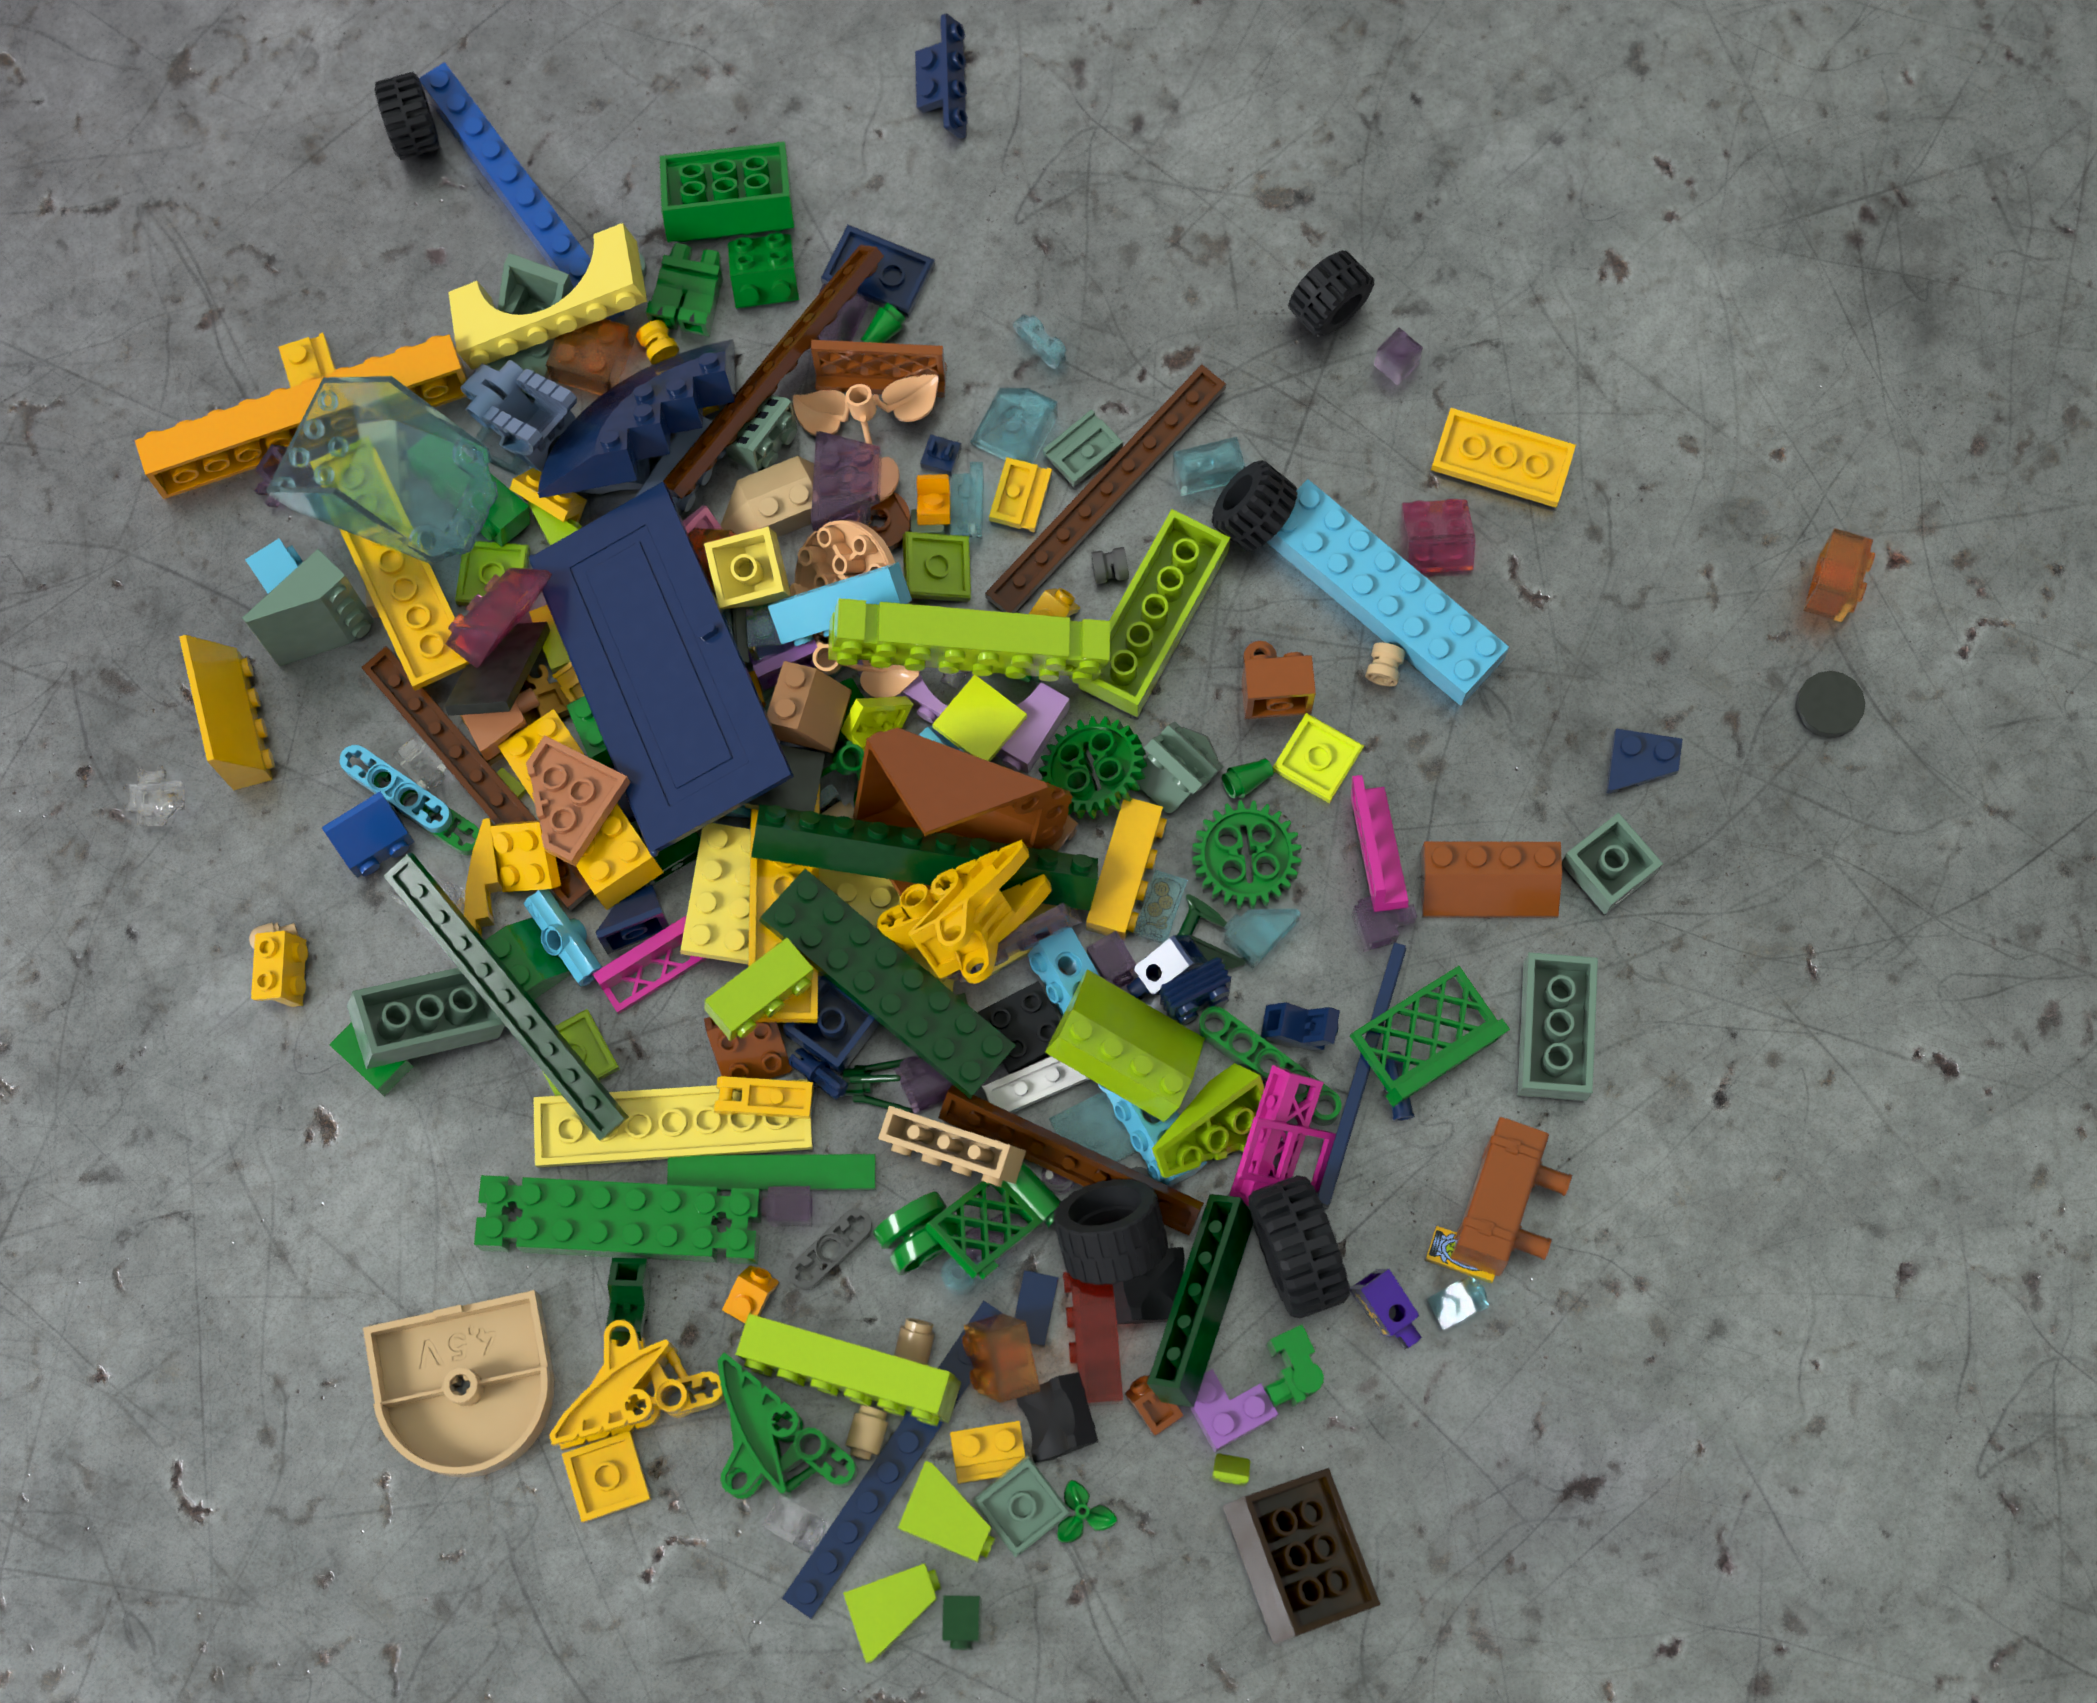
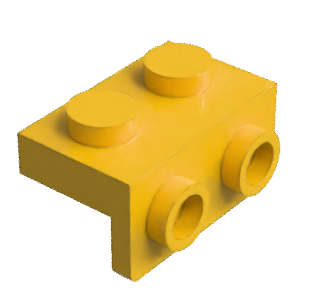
M535 468L513 478L510 490L562 522L572 519L579 523L587 502L585 498L575 492L539 498L538 488L542 472Z
M287 931L265 932L255 935L251 998L253 1000H274L290 1007L303 1006V995L306 991V981L304 979L305 961L308 958L306 939Z

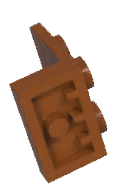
M711 1017L704 1018L706 1032L721 1076L771 1079L792 1071L777 1022H755L757 1027L744 1038H740L738 1035L730 1041Z

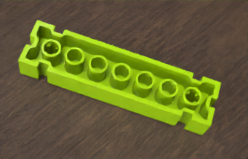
M839 598L829 623L828 660H837V663L841 665H855L858 659L869 660L871 666L876 668L901 665L905 666L907 670L920 671L926 667L938 668L940 672L948 674L957 673L959 670L972 671V674L977 676L1001 673L1006 674V677L1012 679L1038 676L1040 680L1048 682L1059 680L1060 675L1069 676V679H1072V682L1076 684H1089L1092 681H1096L1101 673V668H1104L1110 660V621L1093 619L1070 621L1069 617L880 602L879 605L866 604V600Z

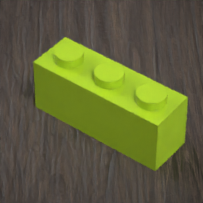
M787 937L706 998L704 1010L730 1041L738 1035L740 1038H744L757 1027L756 1021L764 1015L771 1017L781 1010L785 1005L783 1001L794 993L795 996H799L805 992L812 984L810 980L813 978L814 969Z

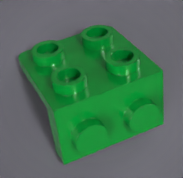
M772 233L768 236L757 238L741 237L728 243L730 279L736 308L799 300L790 234Z

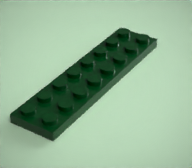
M806 868L760 917L759 921L782 941L788 937L809 964L969 1099L975 1095L1015 1048L1016 1045Z

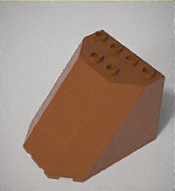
M897 727L885 732H876L866 739L853 819L882 822L887 825L906 828L915 827L920 829L925 836L935 832L951 833L956 836L974 839L983 838L988 841L1006 844L1022 840L1026 847L1042 849L1045 846L1053 845L1062 837L1063 826L1066 823L1072 795L1069 791ZM889 879L900 897L908 887L916 884ZM925 885L928 890L931 889V886Z

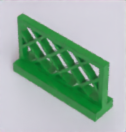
M1458 965L1355 1030L1349 1036L1388 1091L1385 1097L1392 1107H1395L1499 1040L1510 1028L1503 1018L1499 1021L1496 1019ZM1454 977L1463 989L1461 999L1444 995L1446 982ZM1439 987L1438 993L1432 992L1433 990ZM1422 997L1437 1000L1435 1016L1418 1012L1419 1001ZM1443 1002L1460 1006L1458 1021L1441 1017ZM1411 1004H1413L1412 1010H1410V1009H1405V1008H1407L1408 1006H1410ZM1466 1008L1478 1010L1486 1022L1480 1026L1464 1023ZM1395 1014L1411 1017L1408 1033L1391 1029L1392 1019ZM1417 1019L1434 1023L1432 1039L1414 1034ZM1386 1021L1385 1027L1379 1026L1381 1023ZM1440 1024L1457 1028L1455 1042L1448 1043L1438 1040ZM1463 1030L1469 1031V1033H1467L1466 1035L1462 1036V1035H1463ZM1369 1031L1384 1034L1382 1050L1369 1047L1362 1035ZM1390 1036L1407 1040L1405 1056L1388 1052ZM1413 1041L1430 1045L1429 1058L1424 1061L1411 1057ZM1436 1047L1443 1048L1441 1051L1436 1053ZM1386 1058L1404 1063L1402 1076L1394 1081L1385 1070ZM1410 1064L1416 1066L1413 1069L1409 1070Z

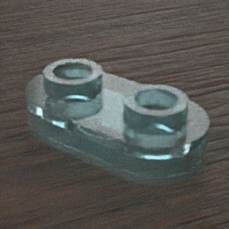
M1023 314L1013 322V327L1019 337L1051 368L1057 369L1066 361L1064 353L1067 350L1064 344L1057 337L1051 338L1044 331V326L1034 315L1029 317Z

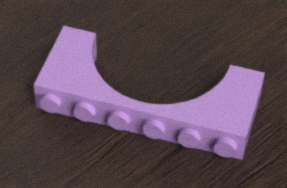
M860 660L858 664L863 665V661ZM858 671L859 677H861L863 671ZM920 673L916 680L897 695L907 696L914 704L913 708L917 710L916 713L930 723H933L947 707L927 688ZM1042 682L1029 697L1016 705L1027 714V719L996 754V756L1003 759L1002 763L1006 767L1017 772L1022 770L1027 774L1030 773L1070 709V698Z

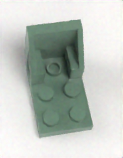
M509 253L503 266L498 310L508 314L522 315L535 313L551 307L574 289L570 276L567 273ZM569 333L491 362L487 366L500 371L511 360L523 370L529 369L548 379ZM522 389V392L528 399L535 401V398Z

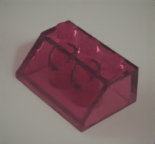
M510 567L501 577L495 574L484 588L487 593L483 597L477 594L466 608L469 611L468 614L463 616L460 613L450 624L448 630L452 633L445 644L478 669L529 612L553 574L547 570Z

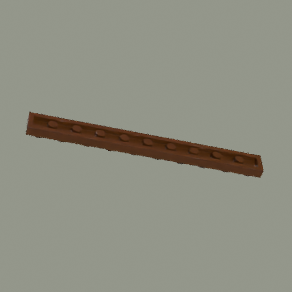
M858 246L737 391L735 402L727 403L667 475L663 482L667 485L672 497L683 499V497L689 495L695 489L698 479L704 472L710 470L716 464L717 457L722 450L736 440L737 432L742 426L756 416L757 408L762 402L776 392L777 384L782 378L796 368L797 360L806 350L811 348V340H818V335L821 331L835 321L841 307L854 298L858 292L857 288L865 278L870 277L877 270V264L884 257L877 247Z
M1201 364L985 592V598L1002 612L1015 613L1226 389V383Z
M387 646L361 667L495 824L537 820L426 690L422 687L414 691L401 661ZM556 857L561 886L551 890L571 911L591 894L592 890L576 866Z

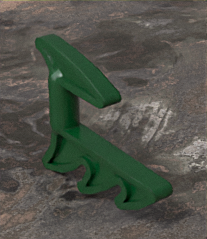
M1187 894L1186 900L1189 904V910L1177 935H1189L1207 961L1216 957L1222 958V964H1225L1226 970L1244 966L1246 963L1244 959L1192 936L1200 918L1222 928L1227 927V922L1209 905L1195 896Z

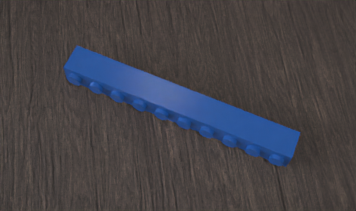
M444 62L421 76L419 79L427 100L550 267L569 274L575 288L586 273L591 258L448 65ZM622 311L592 324L599 331L625 313Z

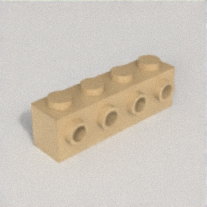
M892 1106L888 1107L878 1137L880 1140L893 1144L891 1151L911 1157L912 1151L923 1154L921 1161L941 1167L942 1161L953 1164L951 1171L971 1177L972 1171L983 1174L981 1181L999 1187L1002 1186L1003 1180L1016 1184L1026 1153L1023 1149Z

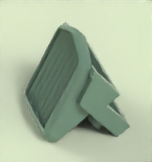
M1173 722L1160 735L1152 738L1144 747L1149 753L1145 758L1148 766L1142 768L1146 777L1142 780H1136L1140 789L1154 802L1163 807L1165 812L1173 813L1192 793L1195 794L1203 789L1224 766L1218 761L1208 736L1181 727L1176 722Z

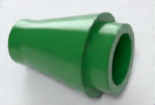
M886 303L883 308H878L860 340L862 342L885 343L903 329L902 324L906 321V318L896 308Z
M1264 758L1256 762L1229 767L1227 772L1222 774L1221 778L1223 786L1231 798L1238 796L1244 798L1265 780L1274 776V771L1270 762Z

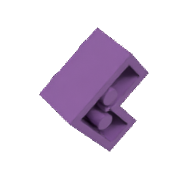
M1213 1369L1205 1373L1195 1406L1190 1407L1214 1453L1275 1420L1279 1415L1261 1383L1230 1400Z

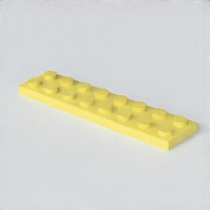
M802 1079V1080H787V1081H803V1082H808L807 1079ZM716 1085L609 1092L629 1118L601 1141L598 1140L562 1095L533 1097L535 1166L537 1168L662 1160L673 1157L737 1155L813 1149L812 1118L715 1113V1101L719 1099V1089L716 1088ZM742 1090L733 1091L732 1101H741Z

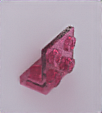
M1417 500L1402 503V515L1407 535L1406 561L1420 573L1474 570L1476 538L1467 500Z

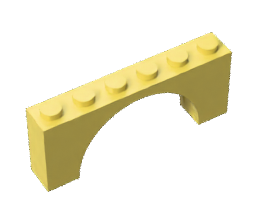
M621 223L593 234V255L583 278L566 297L544 310L522 315L499 311L495 309L492 297L478 281L448 292L458 355L473 370L481 364L487 365L501 358L514 355L524 349L542 344L547 340L647 302L637 241L626 226Z

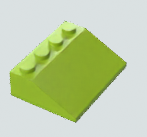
M1087 969L1045 1053L1165 1122L1180 1107L1192 1082L1205 1038Z

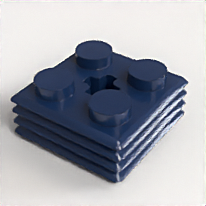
M1216 957L1162 984L1160 1004L1163 1005V1010L1167 1011L1168 1017L1185 1025L1199 1016L1198 1011L1208 1006L1221 1007L1229 1001L1228 996L1230 994L1232 976L1228 975L1225 964H1222V958Z

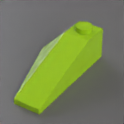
M1233 1063L1203 1087L1152 1147L1162 1177L1168 1178L1198 1168L1202 1162L1213 1158L1216 1160L1227 1158L1228 1153L1237 1150L1244 1152L1251 1125L1264 1091V1085L1259 1074Z

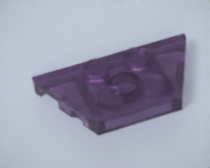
M822 431L816 432L811 511L813 531H818L823 527L822 522L837 515H840L843 520L854 515L858 510L867 509L880 503L882 454L879 446Z

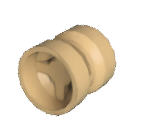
M1375 643L1371 654L1374 660L1372 664L1368 665L1365 677L1379 685L1396 686L1400 676L1398 666L1403 664L1406 652L1402 648L1390 643Z

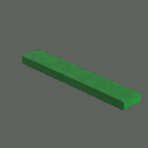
M704 1155L668 1158L667 1184L718 1187L721 1192H731V1188L760 1189V1191L876 1190V1155Z

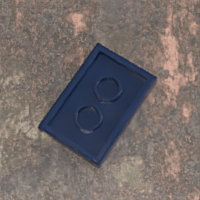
M847 225L821 276V282L827 285L859 245L877 247L884 257L877 264V270L870 277L865 278L857 288L858 292L855 296L880 307H884L886 303H889L903 316L909 318L935 266V259Z

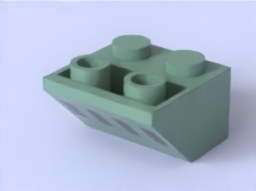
M772 395L766 398L757 408L756 416L751 421L745 423L737 432L736 440L730 446L725 447L729 458L752 473L773 466L777 461L778 452L783 445L790 444L796 436L797 424L792 401L785 397Z

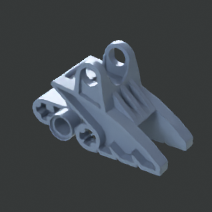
M511 360L500 371L481 364L460 387L461 391L472 401L466 407V411L485 428L490 427L502 436L499 445L503 449L514 453L529 466L540 472L543 471L548 458V449L552 441L557 436L563 434L566 428L576 419L571 409L577 403V397L572 391L561 385L559 386L549 379L547 380L545 377L529 369L523 370ZM522 389L535 398L534 403L524 395Z

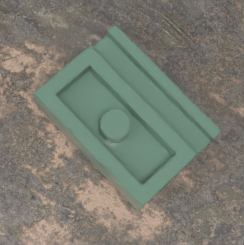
M1091 409L1043 449V455L1048 457L1055 468L1075 487L1123 447V441Z

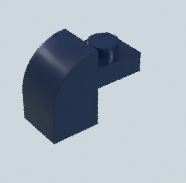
M1288 1002L1266 1005L1261 1037L1283 1046L1304 1050H1324L1325 1045L1335 1043V1037L1339 1029L1340 1010L1331 1007L1308 1010Z

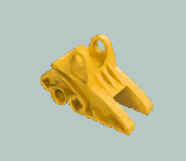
M1022 840L1002 847L999 852L995 850L979 857L977 861L976 859L957 866L955 870L952 868L939 874L933 880L929 890L924 884H914L908 887L900 897L901 904L884 911L877 920V927L880 932L904 952L918 948L940 979L960 970L967 982L976 984L984 981L992 974L998 943L1019 927L1041 905L1052 891L1051 883L1043 874L1024 882L1022 886L1019 884L1002 892L999 890L1029 858L1028 848ZM984 963L980 971L970 974L971 969L975 965Z
M616 1320L610 1323L604 1332L603 1366L589 1388L561 1416L549 1434L553 1446L560 1445V1449L565 1451L586 1445L587 1442L591 1444L609 1438L611 1435L615 1436L627 1431L634 1432L635 1428L641 1430L651 1427L659 1420L662 1410L672 1417L684 1418L691 1413L716 1407L725 1400L720 1377L710 1371L688 1376L677 1355V1348L668 1340L664 1339L646 1347L643 1336L642 1341H639L635 1328L629 1322ZM623 1326L628 1328L630 1340L626 1345L618 1347L619 1340H611V1333L615 1328ZM669 1363L674 1368L679 1379L674 1380L668 1377L664 1368ZM708 1381L718 1386L717 1389L713 1390V1397L711 1398L705 1393L693 1396V1393L686 1388V1386L692 1385L694 1391H701L706 1389V1382ZM652 1383L655 1390L654 1397L646 1393V1390ZM675 1392H681L680 1402L675 1406H669L670 1396ZM645 1402L646 1408H641L644 1412L636 1416L635 1409H640L637 1405Z

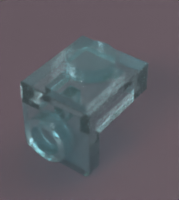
M1473 1276L1459 1280L1427 1298L1443 1330L1489 1308L1486 1301L1487 1293L1482 1284L1476 1281Z

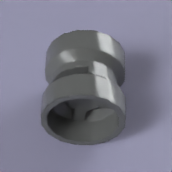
M1124 547L1114 548L1108 553H1104L1101 550L1091 552L1096 584L1106 583L1111 578L1118 580L1129 579Z

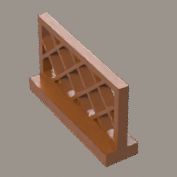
M811 340V352L816 373V391L837 390L846 393L850 387L864 384L871 389L872 394L882 395L885 388L897 380L911 376L937 375L939 383L936 397L945 398L947 363L944 361L943 346Z

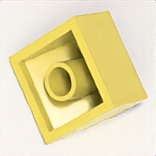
M770 527L704 543L720 609L760 606L791 596L777 534Z

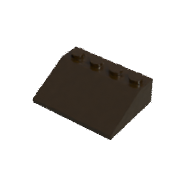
M1329 1468L1244 1496L1223 1506L1273 1644L1381 1605Z

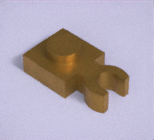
M543 664L539 665L537 672L540 678L535 679L528 675L524 683L526 688H532L540 703V706L533 709L536 717L539 719L553 709L560 718L570 715L566 706L570 702L561 690V685L558 681L549 684L547 681L548 669Z

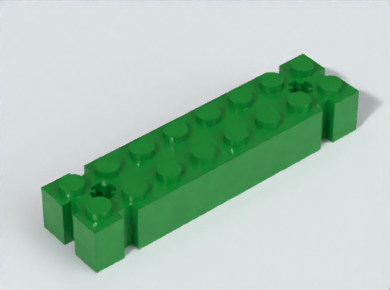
M481 1175L478 1203L486 1209V1217H477L474 1245L481 1251L509 1252L510 1244H516V1247L523 1253L717 1263V1254H726V1258L730 1263L758 1265L760 1236L757 1231L752 1230V1224L761 1223L763 1194L760 1189L731 1188V1196H722L718 1187L529 1177H523L522 1186H516V1183L509 1176ZM518 1208L523 1212L520 1218L516 1216L517 1221H513L509 1217L510 1213H514V1209ZM727 1218L731 1223L730 1228L725 1227L727 1230L725 1232H721L716 1226L718 1222L722 1223L721 1219Z

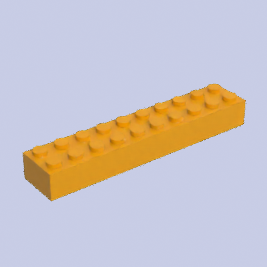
M450 334L445 336L437 335L415 346L400 347L392 354L383 357H370L362 364L350 368L341 367L334 370L332 374L320 378H308L300 385L288 389L279 388L273 390L267 396L258 399H246L237 406L225 410H213L205 417L196 420H184L177 423L175 427L163 431L148 432L142 438L136 439L135 443L145 475L161 497L166 499L358 434L357 423L400 420L465 398L467 396L461 391L460 387L468 378Z

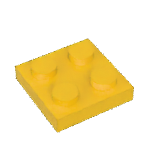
M539 820L500 823L490 826L502 892L553 889L561 886L556 857L548 853L543 847L542 830Z
M631 1431L562 1453L582 1523L652 1500Z

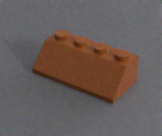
M1424 841L1420 852L1422 918H1558L1562 883L1561 842Z

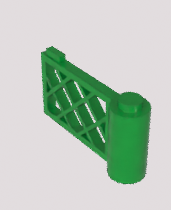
M1022 1162L1016 1184L1003 1180L1002 1186L999 1187L982 1181L929 1221L924 1228L972 1279L978 1275L985 1279L998 1268L999 1265L995 1261L1035 1229L1046 1225L1048 1228L1054 1225V1211L1059 1206L1061 1200ZM992 1185L1001 1195L1002 1202L987 1200L986 1189ZM964 1206L979 1207L980 1219L964 1217ZM987 1209L1002 1211L1003 1223L988 1221ZM1010 1213L1019 1214L1028 1225L1025 1227L1011 1225ZM943 1222L957 1224L958 1237L948 1235L939 1225ZM965 1226L980 1228L981 1241L965 1238ZM988 1230L1002 1232L1004 1244L989 1242ZM966 1247L981 1250L982 1261L976 1265L966 1255Z

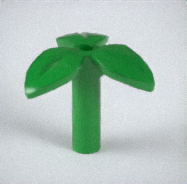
M1070 1480L1064 1491L1065 1504L1075 1511V1515L1067 1516L1058 1525L1057 1537L1062 1543H1070L1079 1539L1083 1535V1522L1085 1521L1095 1531L1109 1529L1117 1522L1114 1512L1106 1506L1097 1505L1089 1509L1087 1504L1090 1495L1086 1488L1075 1480Z

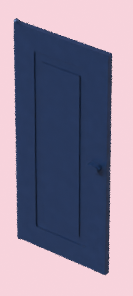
M663 481L537 554L529 556V562L614 768L630 780L625 794L651 856L656 857L658 852L794 777L668 487Z

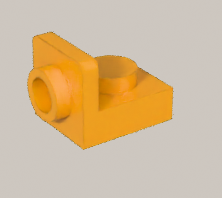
M918 475L916 477L917 524H950L951 499L949 475Z

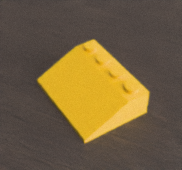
M189 635L179 636L207 762L233 790L273 780L270 769L275 768V763L270 749H265L263 738L268 737L263 718L258 719L256 708L260 707L261 703L256 688H251L249 677H253L254 673L249 658H244L235 647Z

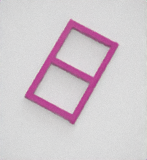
M1254 1117L1236 1176L1239 1179L1274 1184L1285 1180L1298 1134L1323 1138L1324 1142L1311 1182L1317 1193L1320 1189L1336 1134L1329 1131ZM1261 1127L1288 1132L1275 1177L1248 1172Z

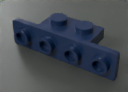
M945 13L940 16L941 42L915 51L917 109L923 113L943 107L944 128L959 139L966 137V125L968 123L965 109V96L967 95L964 78L966 60L963 47L965 31L960 22Z

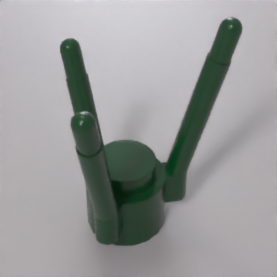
M918 1056L870 1065H855L854 1068H844L842 1079L848 1084L845 1096H853V1103H867L885 1109L892 1106L914 1113L912 1108L870 1097L866 1093H872L873 1083L897 1082L901 1080L900 1075H873L872 1072L922 1063L924 1060Z

